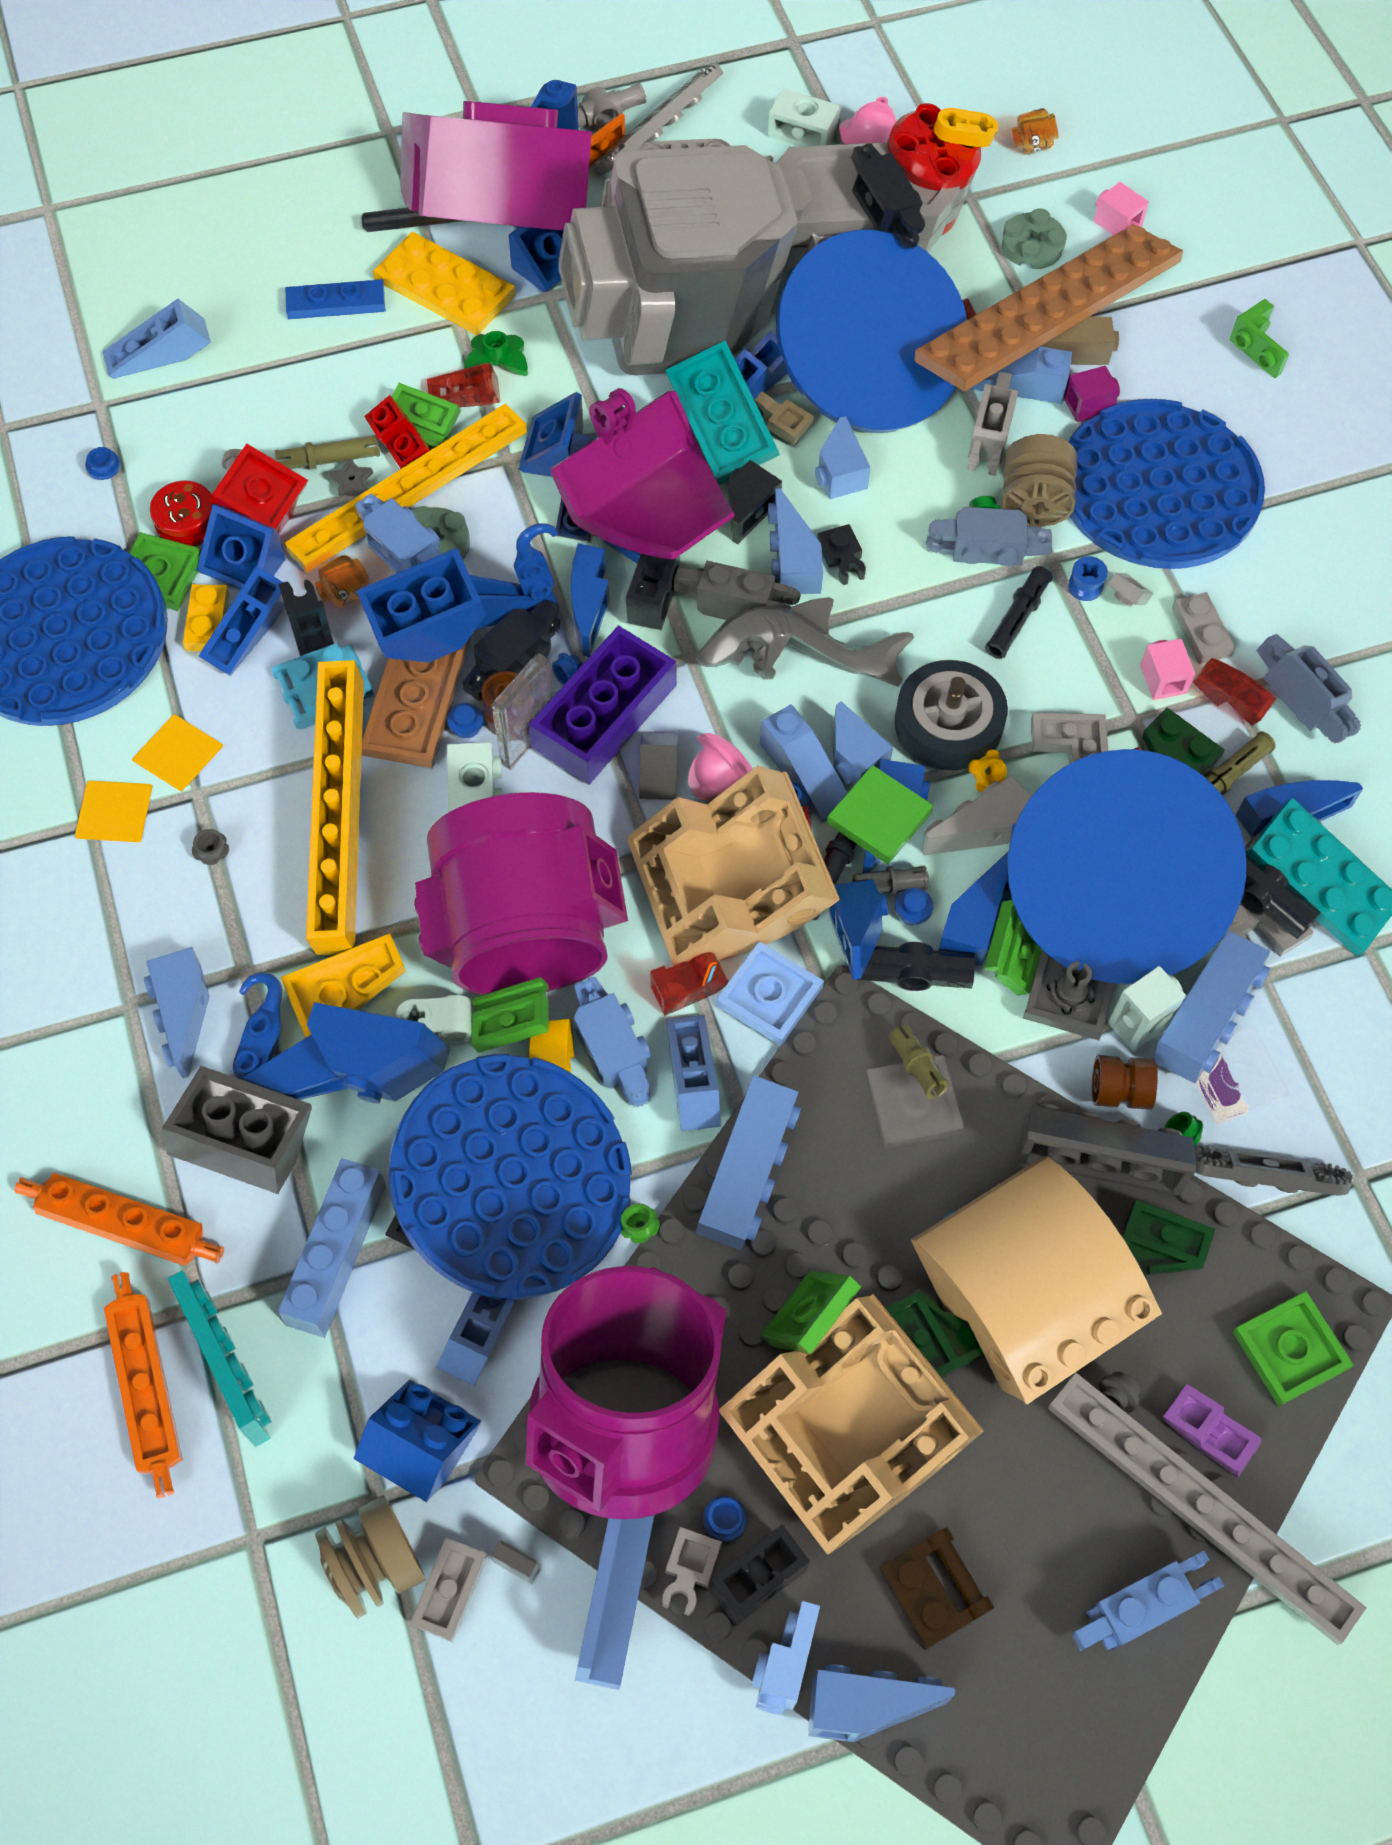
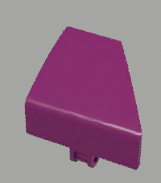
M622 388L610 392L608 399L597 401L589 408V415L598 437L550 469V473L572 521L578 527L612 544L644 555L675 559L735 517L696 441L675 391H667L636 412L635 403L626 390Z

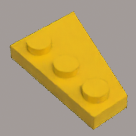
M389 933L282 976L281 980L306 1038L311 1035L307 1022L314 1002L359 1010L405 973L406 970Z

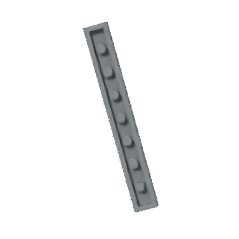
M1075 1372L1047 1409L1337 1646L1342 1644L1367 1607Z

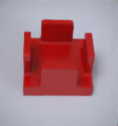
M246 443L212 493L210 501L277 529L279 535L294 513L298 498L306 488L308 479Z

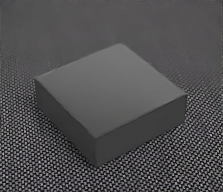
M498 1541L491 1554L495 1564L530 1584L534 1582L540 1571L535 1559L503 1541L501 1543Z

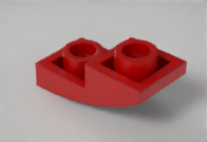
M390 395L364 416L377 438L386 445L400 469L431 450L416 427Z

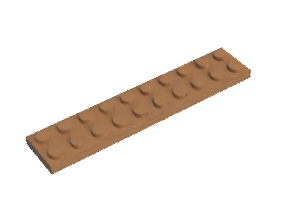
M1133 224L1127 230L1120 231L916 349L914 361L962 391H966L1180 263L1183 250L1172 245L1168 240L1161 239L1147 232L1145 228Z

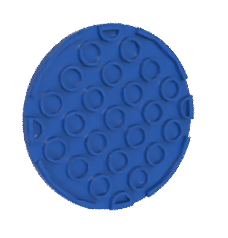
M854 230L840 233L822 241L812 248L791 271L783 286L777 306L776 337L778 349L782 352L788 369L786 371L799 393L801 395L804 394L818 408L817 411L836 423L840 417L846 416L853 430L867 433H889L916 425L927 419L940 409L955 391L956 386L914 361L915 350L965 322L967 315L953 280L940 263L926 250L918 245L913 249L902 247L900 241L892 233L878 230Z
M1166 399L1126 401L1101 410L1099 415L1089 421H1084L1070 437L1069 443L1075 448L1077 453L1076 503L1070 518L1077 528L1094 544L1120 559L1142 566L1162 569H1181L1207 564L1237 548L1248 537L1260 515L1264 502L1265 484L1262 468L1257 456L1241 435L1237 436L1226 427L1225 421L1204 409L1199 412L1182 406V402Z
M67 536L29 544L0 559L1 717L34 726H56L79 722L103 713L117 705L136 690L147 678L162 652L167 634L168 615L163 593L155 577L138 557H134L122 550L121 546L97 538L93 541L75 539L74 536Z
M1120 749L1104 751L1076 760L1056 772L1036 790L1021 811L1014 827L1008 850L1007 872L1011 899L1016 913L1027 933L1044 953L1065 968H1068L1071 963L1079 961L1078 970H1081L1083 964L1086 963L1092 970L1091 979L1114 984H1134L1158 966L1167 975L1177 974L1202 959L1216 946L1232 924L1239 909L1244 893L1247 862L1245 845L1237 819L1224 797L1209 780L1193 768L1169 756L1151 751Z
M509 1054L480 1056L457 1066H452L436 1076L413 1099L403 1114L396 1129L389 1156L388 1177L393 1208L401 1228L416 1252L428 1265L452 1283L468 1291L498 1299L519 1300L549 1295L568 1287L592 1271L606 1257L623 1229L621 1216L625 1209L630 1206L631 1201L629 1195L632 1170L626 1142L622 1141L613 1121L615 1118L602 1099L581 1079L569 1071L535 1057L530 1059L510 1056Z

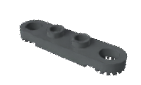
M1204 1145L1194 1146L1196 1159L1195 1173L1203 1176L1233 1180L1246 1187H1256L1258 1184L1274 1186L1278 1190L1287 1193H1296L1301 1190L1342 1196L1350 1191L1353 1175L1350 1171H1346L1347 1169L1345 1168L1339 1169L1340 1166L1338 1165L1332 1168L1331 1163H1328V1166L1325 1163H1315L1314 1165L1309 1164V1161L1305 1159L1227 1148V1152L1223 1150L1218 1151L1219 1148L1216 1147L1211 1150L1209 1145H1207V1148Z

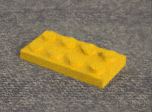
M413 231L373 270L374 280L383 279L384 286L475 335H479L516 296V289L513 284Z

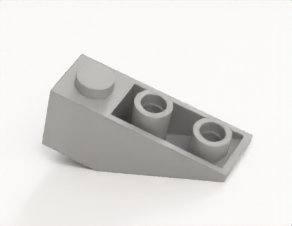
M1012 775L1001 783L998 781L993 782L983 791L979 798L973 802L970 800L963 802L956 808L953 815L942 821L939 819L933 822L924 833L925 837L921 852L924 855L1008 844L1013 834L1012 824L1017 823L1019 815L1031 798V795Z

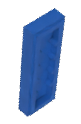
M383 279L285 287L288 320L386 312Z

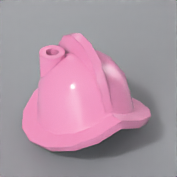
M879 97L876 101L869 102L859 108L852 118L842 121L839 125L842 143L887 142L891 129L896 122L893 109L888 105V99L886 97Z
M705 733L696 737L704 748L692 762L689 770L688 784L694 795L702 800L712 801L752 770V767L732 743L719 735Z

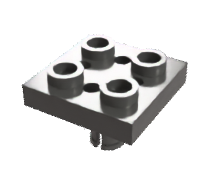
M1041 950L1023 1019L1099 1041L1103 1032L1114 983L1091 979L1092 970L1086 963L1083 964L1081 970H1078L1079 961L1073 962L1068 968H1065ZM1088 997L1090 1001L1094 999V1002L1090 1003L1087 1000L1085 1001V998ZM1061 1009H1064L1065 1012L1071 1011V1014L1065 1015Z

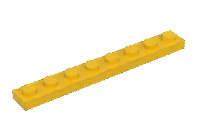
M506 403L284 542L286 551L308 573L366 536L363 527L364 522L358 516L355 504L363 500L365 496L371 493L383 502L392 498L402 508L404 506L409 508L527 433L526 423Z

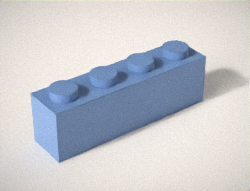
M1228 930L1160 1038L1153 1058L1156 1064L1195 1084L1203 1071L1210 1074L1221 1052L1216 1050L1220 1042L1226 1045L1230 1042L1238 1026L1237 1023L1233 1022L1237 1014L1243 1017L1246 1015L1255 997L1250 992L1254 986L1261 989L1271 971V968L1265 966L1271 951Z
M755 1075L752 1076L695 1234L742 1251L746 1239L755 1240L762 1220L761 1217L755 1215L760 1201L766 1204L769 1201L776 1180L770 1179L768 1176L773 1164L781 1167L789 1145L781 1141L786 1128L794 1130L802 1108L794 1105L799 1093L798 1091Z
M341 1158L278 1310V1314L286 1326L323 1338L326 1337L386 1188L379 1169Z

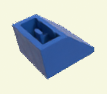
M409 1379L368 1418L353 1459L427 1503L449 1478L477 1432L481 1420L470 1415L464 1408L453 1405L434 1394L426 1386L417 1384Z

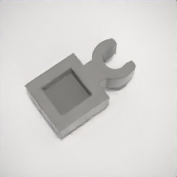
M682 1527L679 1528L665 1570L666 1574L677 1578L663 1593V1607L668 1608L672 1596L680 1593L685 1595L688 1600L685 1615L690 1616L694 1612L697 1602L694 1586L696 1584L708 1588L722 1541Z

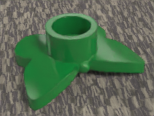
M491 331L485 335H477L471 340L472 352L468 355L464 365L465 375L474 374L492 365H501L503 368L519 375H528L527 361L522 353L524 351V341L521 337L506 335L501 331Z

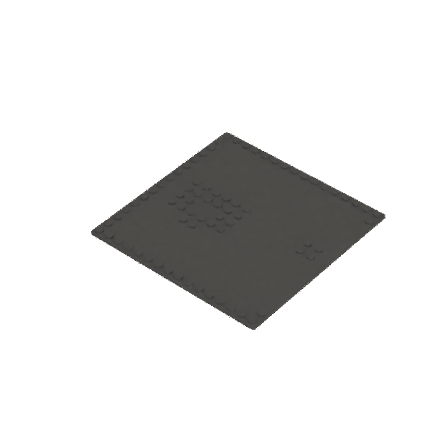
M839 965L759 1075L760 1078L798 1091L799 1093L794 1105L802 1108L794 1130L786 1128L781 1141L789 1145L781 1167L773 1164L768 1178L776 1180L767 1204L761 1201L758 1204L755 1215L761 1217L762 1220L755 1240L746 1239L742 1251L695 1234L744 1101L743 1098L658 1217L660 1228L657 1234L651 1236L646 1242L640 1243L624 1266L652 1268L654 1266L662 1272L678 1277L701 1295L712 1297L721 1307L727 1309L715 1387L720 1409L780 1354L793 1352L792 1350L770 1346L760 1334L810 1270L850 1275L861 1286L850 1303L857 1297L874 1294L886 1308L917 1291H921L935 1301L942 1311H945L911 1239L943 1220L947 1213L962 1208L1028 1166L1019 1164L1017 1161L1024 1118L1030 1105L1051 1104L1059 1107L1061 1112L1071 1114L1088 1111L876 983L866 980H853L849 968L845 965ZM902 1025H908L922 1047L928 1048L934 1056L933 1063L949 1082V1088L942 1096L939 1097L936 1091L932 1089L936 1097L935 1099H928L915 1077L906 1073L902 1065V1058L888 1040L890 1033L898 1027L903 1036H905ZM1070 1174L1093 1197L1121 1236L1135 1200L1216 1229L1204 1267L1201 1270L1144 1275L1162 1314L1076 1371V1373L1098 1391L1099 1383L1103 1377L1111 1375L1113 1372H1123L1132 1377L1140 1386L1141 1395L1138 1407L1133 1412L1127 1414L1277 1534L1392 1318V1294L1194 1175L1180 1195L1176 1196ZM1307 1291L1354 1366L1278 1407L1232 1331L1236 1327ZM959 1318L964 1322L962 1325L972 1331L969 1322ZM984 1356L942 1378L984 1432L896 1506L828 1555L719 1412L715 1452L711 1466L701 1484L676 1506L654 1515L638 1601L750 1681L753 1680L760 1652L768 1654L772 1643L780 1645L789 1611L797 1613L802 1601L819 1605L820 1609L798 1700L793 1708L795 1713L809 1722L812 1679L817 1670H825L826 1665L847 1666L852 1668V1674L870 1676L871 1671H888L897 1674V1680L914 1683L916 1677L938 1678L943 1681L942 1686L955 1688L954 1697L946 1705L855 1742L835 1741L981 1845H1112L1254 1577L1047 1409L1075 1373L1029 1404H1025L1018 1398L1001 1390ZM633 1360L596 1362L574 1371L563 1379L572 1391L588 1402L605 1409L625 1413L659 1410L679 1402L692 1392L681 1380L671 1373L654 1365ZM1186 1384L1223 1406L1226 1416L1262 1438L1261 1445L1238 1478L1196 1449L1163 1420V1416ZM529 1399L476 1473L475 1482L479 1488L598 1571L608 1518L589 1514L570 1505L549 1488L539 1472L526 1465ZM719 1496H730L740 1501L746 1510L747 1523L743 1533L737 1539L722 1542L711 1578L782 1524L810 1560L805 1573L736 1626L709 1590V1585L708 1588L695 1584L694 1591L697 1602L695 1610L690 1616L685 1615L688 1600L683 1594L673 1595L668 1608L662 1606L665 1589L671 1583H674L677 1578L666 1574L665 1570L679 1528L682 1527L712 1538L705 1530L703 1514L708 1503ZM948 1527L954 1537L952 1541L953 1546L983 1597L989 1596L995 1608L925 1650L879 1568L925 1541L938 1531ZM937 1551L927 1556L929 1564L957 1612L960 1613L968 1608L967 1602ZM1205 1551L1209 1561L1203 1567L1185 1573L1186 1578L1193 1590L1199 1588L1201 1583L1211 1578L1216 1579L1217 1577H1220L1224 1587L1200 1599V1604L1115 1650L1111 1648L1107 1651L1102 1641H1099L1079 1651L1071 1634L1091 1623L1086 1612L1091 1610L1092 1606L1175 1561L1179 1564Z

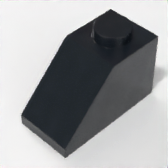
M749 460L741 469H735L727 481L728 503L735 517L730 519L732 541L737 545L768 515V503H774L775 489L781 488L782 490V480L752 460Z

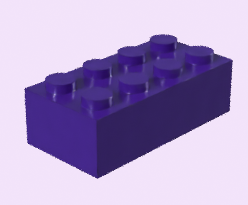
M618 625L529 723L531 748L590 785L676 687L677 661Z

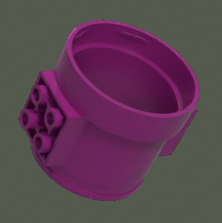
M528 792L498 795L480 799L450 811L438 819L427 834L432 877L415 882L416 898L414 906L419 916L421 928L419 944L425 956L452 969L453 980L460 988L475 994L485 995L542 977L548 984L549 990H546V992L583 981L598 972L605 965L608 954L606 945L603 942L604 929L628 921L617 851L596 835L592 813L584 804L566 796L550 793Z
M639 1266L606 1268L588 1274L568 1286L551 1305L543 1324L540 1374L532 1390L530 1410L527 1415L526 1465L539 1472L549 1488L564 1501L579 1510L604 1518H644L664 1512L685 1500L701 1484L711 1466L715 1452L719 1426V1404L715 1387L727 1309L721 1307L712 1297L701 1295L678 1277L662 1272L654 1266L652 1268ZM633 1360L654 1365L671 1373L681 1380L692 1392L679 1402L659 1410L625 1413L605 1409L588 1402L572 1391L563 1379L574 1371L596 1362Z

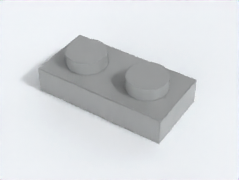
M1207 592L1174 600L1172 610L1199 664L1233 655L1235 646Z
M445 1537L410 1625L453 1643L488 1557L487 1553Z

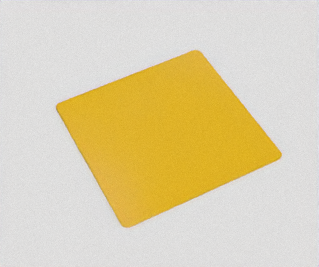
M174 714L132 758V761L177 790L183 791L221 750L223 744Z
M87 781L75 838L141 842L153 786L151 784Z

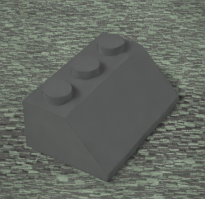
M200 1066L162 1127L166 1152L169 1156L279 1194L297 1162L312 1105Z

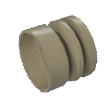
M1047 434L1024 436L1013 442L1006 450L1003 509L1022 511L1027 516L1028 526L1045 527L1066 520L1074 512L1076 503L1077 453L1075 448L1065 439Z
M384 1494L358 1508V1516L362 1527L361 1531L354 1534L342 1518L335 1521L342 1539L340 1543L336 1544L325 1527L315 1533L320 1550V1562L337 1597L350 1608L357 1619L368 1614L361 1593L364 1591H368L377 1607L384 1604L379 1583L385 1579L390 1582L400 1595L426 1580L419 1561Z

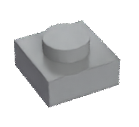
M1115 573L1108 583L1110 587L1116 590L1114 596L1130 607L1133 604L1146 605L1154 594L1127 573Z

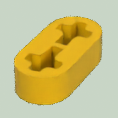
M944 108L939 112L933 129L935 135L945 142L974 147H988L995 138L998 123L992 116L986 113L957 108Z

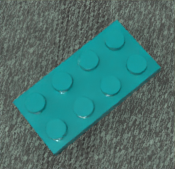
M726 340L665 370L718 485L727 482L731 473L737 468L741 469L749 460L761 465L780 455Z
M1293 797L1284 802L1245 851L1249 857L1261 866L1269 864L1279 869L1288 879L1289 888L1321 912L1316 920L1355 956L1367 950L1392 916V889Z
M183 1270L167 1278L238 1428L255 1447L270 1440L271 1437L265 1426L272 1423L271 1418L254 1391L247 1390L254 1386L253 1381L244 1364L240 1363L235 1352L229 1353L235 1350L236 1347L226 1327L222 1326L216 1315L219 1312L209 1292L205 1291L199 1279L192 1282Z

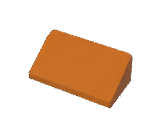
M619 114L591 136L589 168L603 154L607 155L608 149L625 136L624 114Z

